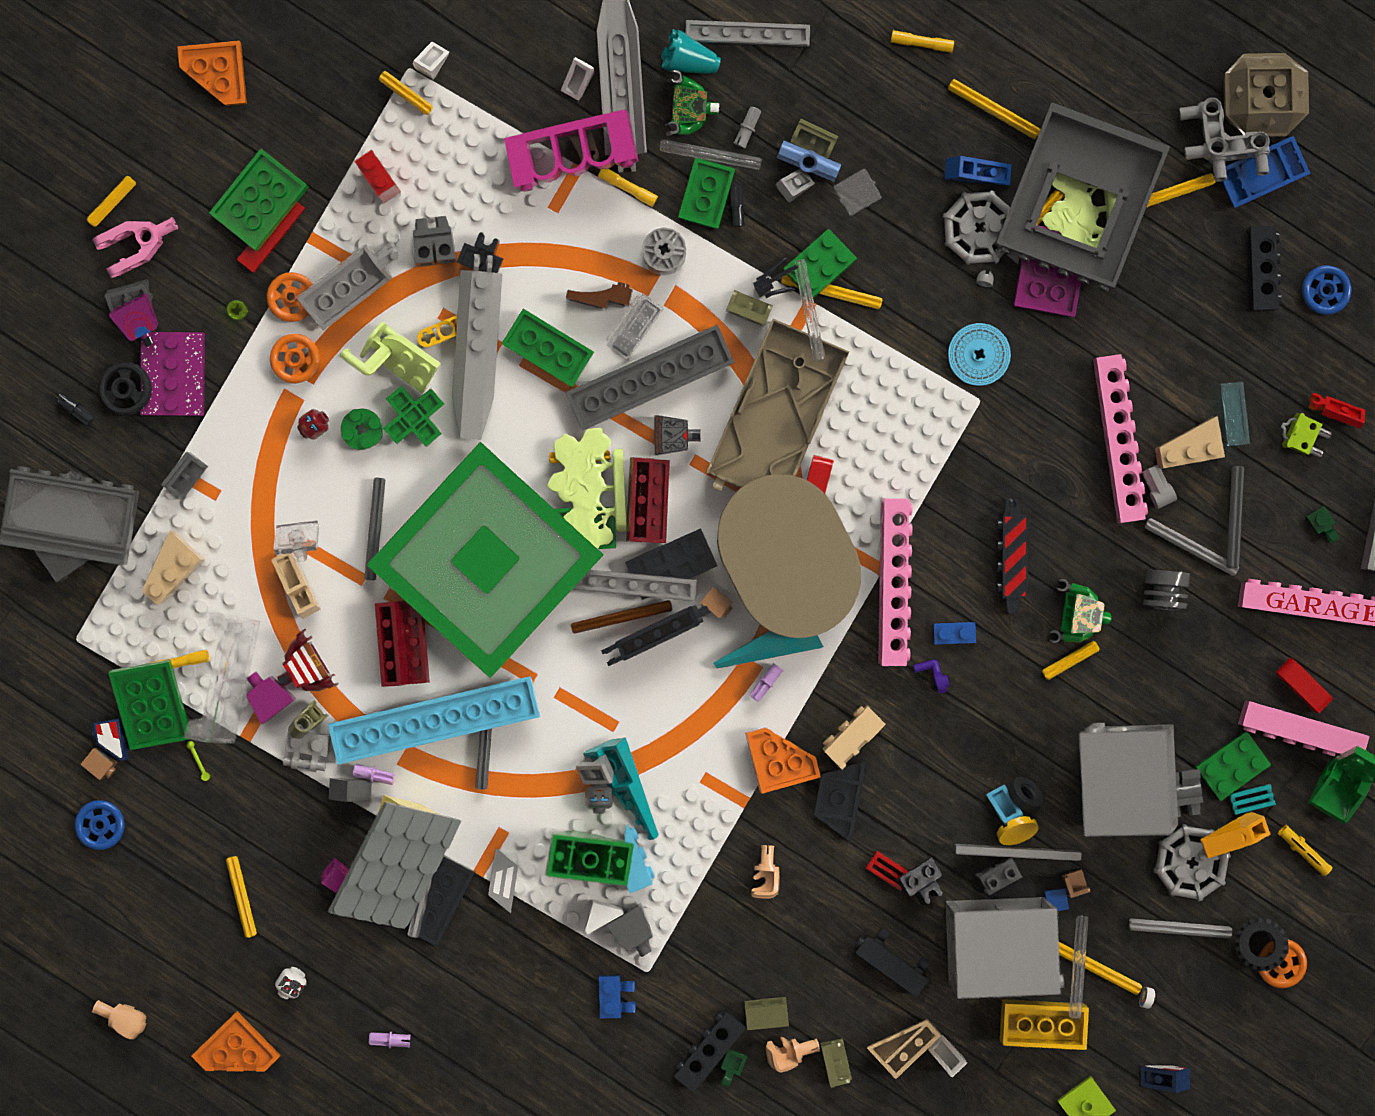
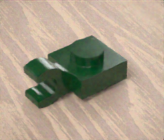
M1325 506L1320 507L1305 517L1315 533L1320 534L1323 532L1329 543H1333L1340 538L1331 527L1336 522Z
M732 1049L726 1052L720 1067L726 1070L722 1077L721 1085L729 1087L734 1074L741 1075L748 1057L747 1055Z

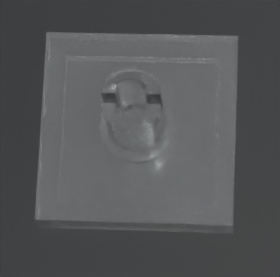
M318 520L276 525L275 555L294 553L296 562L306 561V551L317 550Z

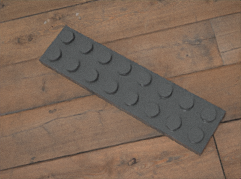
M715 325L565 393L582 431L734 364V360L718 325Z

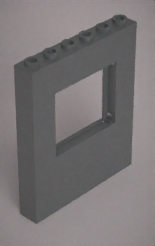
M1051 102L997 240L996 246L999 247L998 250L1009 255L1011 252L1018 254L1019 259L1027 262L1034 260L1038 262V266L1045 269H1050V267L1058 269L1057 273L1069 277L1071 274L1078 277L1077 280L1085 284H1089V282L1095 283L1100 290L1107 292L1109 289L1113 290L1170 146ZM1057 172L1118 195L1097 248L1036 226Z

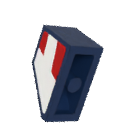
M121 718L93 723L92 737L94 740L96 739L99 746L120 761L130 759Z
M1173 1065L1141 1066V1087L1173 1093L1189 1090L1190 1068Z

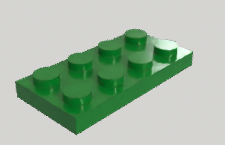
M524 308L501 343L572 388L594 354V351Z

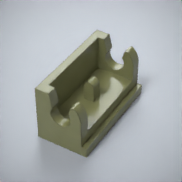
M800 119L790 143L806 150H813L818 155L828 159L838 136Z
M734 290L726 312L765 327L773 305Z
M786 997L744 1001L747 1030L789 1026Z
M843 1038L820 1043L830 1087L850 1083L852 1077Z

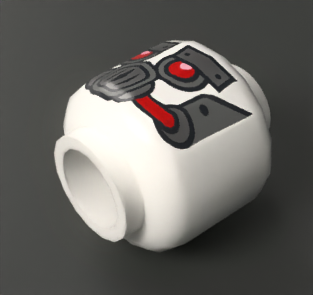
M295 967L284 969L275 983L278 995L284 999L297 998L306 985L305 974Z

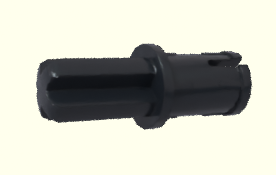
M733 185L731 186V205H729L732 214L731 227H744V208L746 205H743V186Z
M64 392L59 394L61 399L59 397L55 399V403L69 412V416H74L86 426L93 422L94 416L81 407L80 402L76 403Z

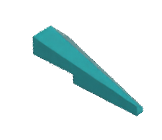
M769 631L713 663L716 669L820 649L824 646L818 635L806 638H792Z
M626 737L611 739L583 753L586 759L590 758L592 762L606 754L614 771L613 781L607 784V786L612 789V793L625 810H630L636 817L635 823L638 826H643L648 833V840L657 838L659 834Z

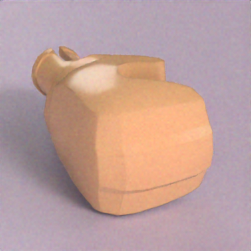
M761 845V864L754 866V870H759V872L753 876V879L756 880L764 877L765 883L752 889L751 896L753 898L771 899L778 895L780 871L779 867L773 865L774 846L768 845L767 854V846Z
M98 1000L92 1010V1013L107 1018L108 1026L127 1039H135L143 1032L146 1026L145 1014L135 1010V1007L119 1003L113 1008Z
M780 1037L784 1045L782 1048L775 1046L772 1041L767 1042L766 1045L768 1063L778 1072H785L798 1066V1063L802 1062L801 1058H803V1055L820 1052L817 1039L799 1044L796 1039H791L790 1042Z

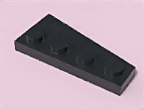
M445 855L443 856L437 871L432 877L419 933L420 938L435 946L439 945L476 871Z

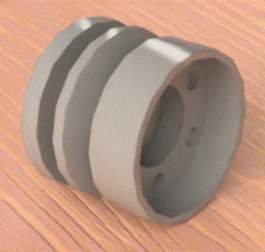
M665 227L655 229L649 233L643 242L644 262L649 270L659 275H670L678 271L686 258V245L680 233ZM664 245L668 246V251L670 252L661 255L659 248H663Z

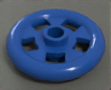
M1323 265L1314 268L1307 274L1302 284L1304 302L1312 311L1318 314L1331 315L1341 311L1348 304L1351 297L1352 288L1348 276L1341 269L1334 266ZM1332 274L1333 280H1324V275ZM1314 279L1319 281L1316 289L1311 287ZM1342 283L1343 292L1337 293L1336 284ZM1324 287H1328V294L1323 292ZM1316 294L1322 300L1320 304L1313 300ZM1335 297L1338 303L1330 306L1328 300Z
M103 800L92 801L84 805L78 812L75 819V832L78 839L88 848L105 850L114 846L121 839L124 832V818L114 804ZM102 809V815L94 816L93 810ZM111 814L114 816L116 821L113 824H110V821L107 818V816ZM84 818L90 819L89 828L83 827ZM98 821L103 823L102 829L97 827ZM110 829L114 834L111 838L107 839L104 834ZM91 832L99 836L97 841L89 838Z

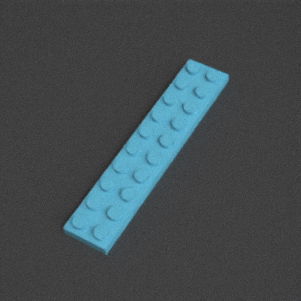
M529 676L330 723L328 727L337 765L541 716L532 678Z

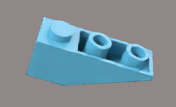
M628 824L625 830V841L634 844L627 885L631 894L652 885V878H655L652 867H647L644 861L647 855L643 846L639 848L636 842L639 837L635 827L631 828Z

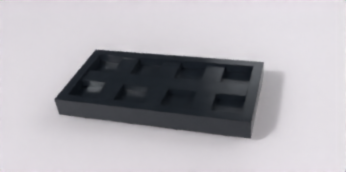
M701 528L625 562L629 573L683 579L693 578L718 566ZM640 596L642 600L648 598L645 596Z

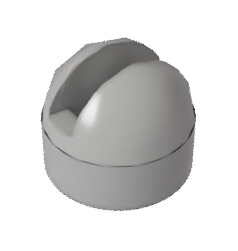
M986 270L981 271L977 276L976 283L983 287H992L994 281L993 274L990 271L988 274H985Z

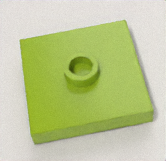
M1091 1076L1057 1100L1068 1116H1110L1116 1111Z

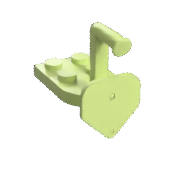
M381 322L371 333L360 353V357L364 358L372 348L376 350L365 363L352 355L348 348L339 354L340 358H343L352 367L368 376L372 375L383 364L388 370L422 394L428 388L441 364L412 342L398 335L396 331L384 322ZM382 334L386 335L383 340L380 338Z

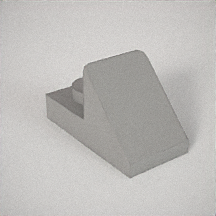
M800 168L776 183V186L785 199L791 202L815 183L807 172Z
M606 754L594 762H581L575 766L584 785L610 784L613 781L614 771Z

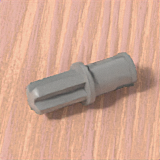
M749 108L743 124L740 123L741 128L733 142L735 145L746 148L752 132H755L754 127L761 114L758 108Z

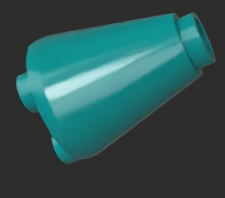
M672 29L668 41H670L668 48L664 47L661 55L663 60L662 68L666 71L678 70L679 72L716 74L721 58L684 32Z

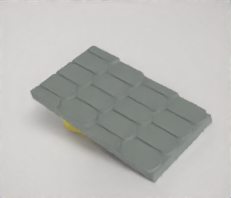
M383 795L378 815L328 912L339 916L405 929L418 903L421 902L447 848L449 849L461 820L440 815L420 803Z

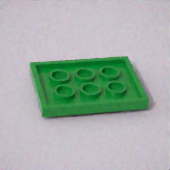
M260 149L209 214L258 252L309 186L264 150Z
M171 659L110 670L108 674L130 750L191 739L192 735Z

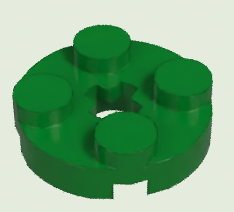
M365 408L353 409L342 420L341 437L347 445L354 449H370L377 445L382 438L383 426L381 420L371 410ZM362 423L366 424L367 432L359 435L356 429L357 426H361Z

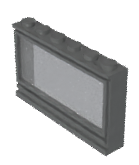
M18 466L17 469H10L11 473L0 532V544L127 565L140 492L134 490L133 485L121 484V487H115L113 482L104 480L97 484L92 483V478L80 477L79 480L71 479L72 475L59 473V477L51 476V471L38 469V473L30 472L29 467Z

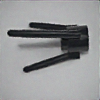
M783 258L763 275L757 277V281L753 282V285L759 297L765 296L767 299L773 295L795 290L796 287L792 286L771 291L774 288L773 282L796 270L798 265H794L769 279L768 276L787 261L786 258Z

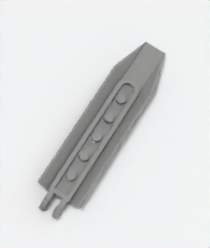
M603 0L597 27L602 114L623 109L628 111L637 155L647 153L638 25L629 0ZM606 126L603 127L605 155L610 156L611 142ZM636 162L634 166L630 167L632 172L636 171ZM618 166V172H623L624 168Z
M479 254L474 255L473 271L461 270L452 399L460 438L481 440L494 399L502 274L491 272L493 257L490 255L486 258V272L478 271L480 264Z

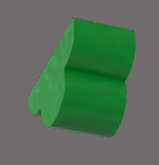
M552 832L545 876L627 886L634 844L587 832Z

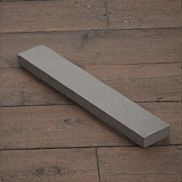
M686 20L685 34L699 43L809 47L810 25Z
M590 570L573 590L695 601L697 580Z
M954 844V852L961 855L1081 860V852L1078 850Z

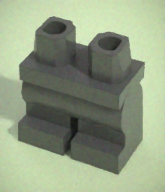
M446 216L435 217V228H428L427 218L416 219L413 237L415 264L417 267L436 265L434 251H436L439 265L457 262L452 228L449 226Z
M1200 769L1176 772L1178 817H1181L1180 806L1182 805L1187 806L1189 816L1200 814V803H1203Z
M1006 857L995 863L994 868L989 866L975 874L982 889L989 895L1022 878L1011 857Z

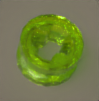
M235 300L227 306V313L231 318L240 320L246 316L247 307L244 303ZM238 304L242 311L239 312L238 316H235L236 313H232V309H235Z

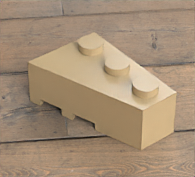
M1218 416L1208 419L1182 435L1157 447L1155 452L1160 468L1225 457Z
M169 531L142 591L156 605H163L205 559L178 533Z
M867 705L864 708L860 706L853 713L855 717L850 722L846 720L838 728L840 732L835 737L830 735L823 742L825 746L822 749L841 769L846 766L845 763L852 756H856L860 752L859 750L886 725Z
M925 1019L869 1045L867 1049L896 1079L941 1037V1033L928 1019Z

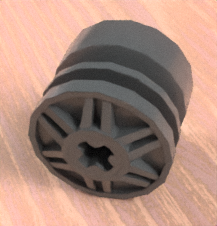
M1146 569L1145 583L1153 585L1154 590L1144 591V594L1153 595V600L1143 599V605L1162 610L1175 611L1183 608L1187 609V603H1178V598H1188L1187 594L1179 592V588L1189 587L1190 573Z

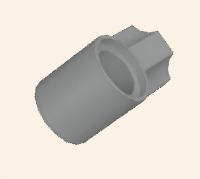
M1159 464L1142 471L1151 491V499L1157 509L1177 500L1176 493L1172 486L1167 483Z

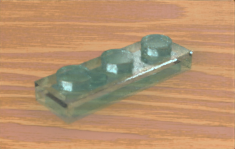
M1243 382L1221 384L1228 446L1250 444Z

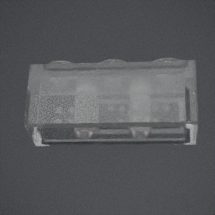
M645 294L634 298L630 304L633 308L629 314L624 313L618 322L621 325L617 331L612 330L606 339L609 341L607 347L627 361L663 311L662 306Z

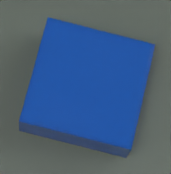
M1066 888L1044 891L1045 898L1057 908V911L1069 909Z

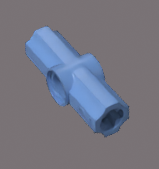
M785 140L777 155L778 159L800 167L805 172H812L833 182L841 167V164L820 156L813 150H806ZM809 156L814 159L815 163L809 166L804 163L803 159Z

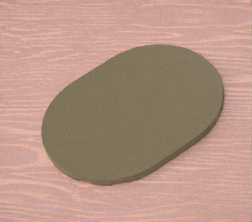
M785 474L767 475L757 478L741 487L730 498L722 511L718 524V551L721 561L751 617L771 632L792 638L820 635L839 624L848 615L857 599L861 583V567L856 549L829 498L818 487L807 480Z

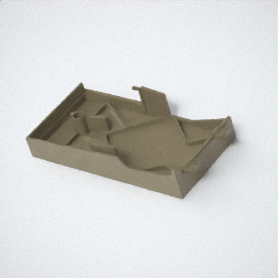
M772 319L706 473L717 477L712 488L721 491L725 481L741 488L747 483L767 475L785 474L796 476L850 351L776 319Z

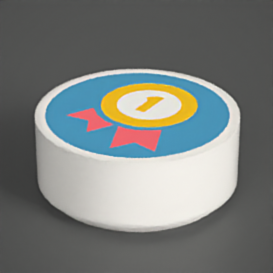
M1144 987L1140 995V1007L1151 1008L1155 999L1154 989Z

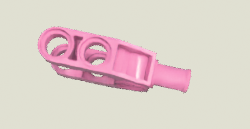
M173 217L158 225L151 222L126 221L96 236L92 240L97 250H100L135 234L141 249L138 250L139 253L127 259L122 258L120 259L121 262L106 268L110 277L114 278L150 261L163 244L162 236L177 230L178 226L175 225L176 222ZM146 232L151 233V239L148 242L143 240V235Z

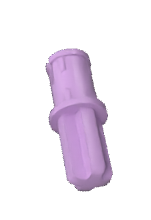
M773 662L766 674L760 677L761 680L752 690L750 696L759 702L770 687H774L773 683L784 670Z
M355 764L353 769V777L370 780V783L377 781L393 785L395 780L393 773L377 770V767L372 768Z
M391 1031L390 1034L370 1033L369 1044L389 1046V1048L391 1046L410 1048V1042H402L401 1040H410L411 1034H392Z

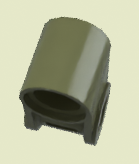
M586 131L593 161L599 162V153L594 143V138L591 131ZM579 133L569 135L582 161L583 151Z
M314 700L289 725L288 731L290 736L295 739L303 738L313 728L319 726L329 715L327 713L324 714L317 707V702ZM297 724L302 725L304 730L299 729Z

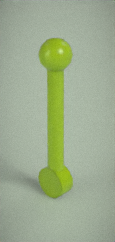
M188 741L186 746L191 750L202 773L201 779L203 781L209 780L210 774L205 772L194 749V742Z

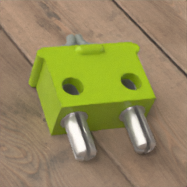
M1297 413L1294 418L1281 425L1284 438L1282 447L1293 449L1304 455L1312 454L1320 458L1323 451L1313 447L1318 435L1329 439L1331 432L1321 428V423L1306 417L1304 413ZM1291 423L1289 430L1286 434V428L1284 426H1288Z

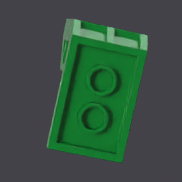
M1357 745L1331 759L1323 769L1308 804L1342 824L1347 823L1366 798L1372 783L1375 782V756Z

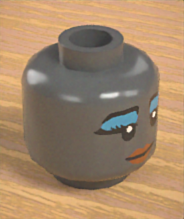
M590 784L591 787H588L585 791L586 807L593 810L594 814H604L605 810L613 805L612 789L607 784Z

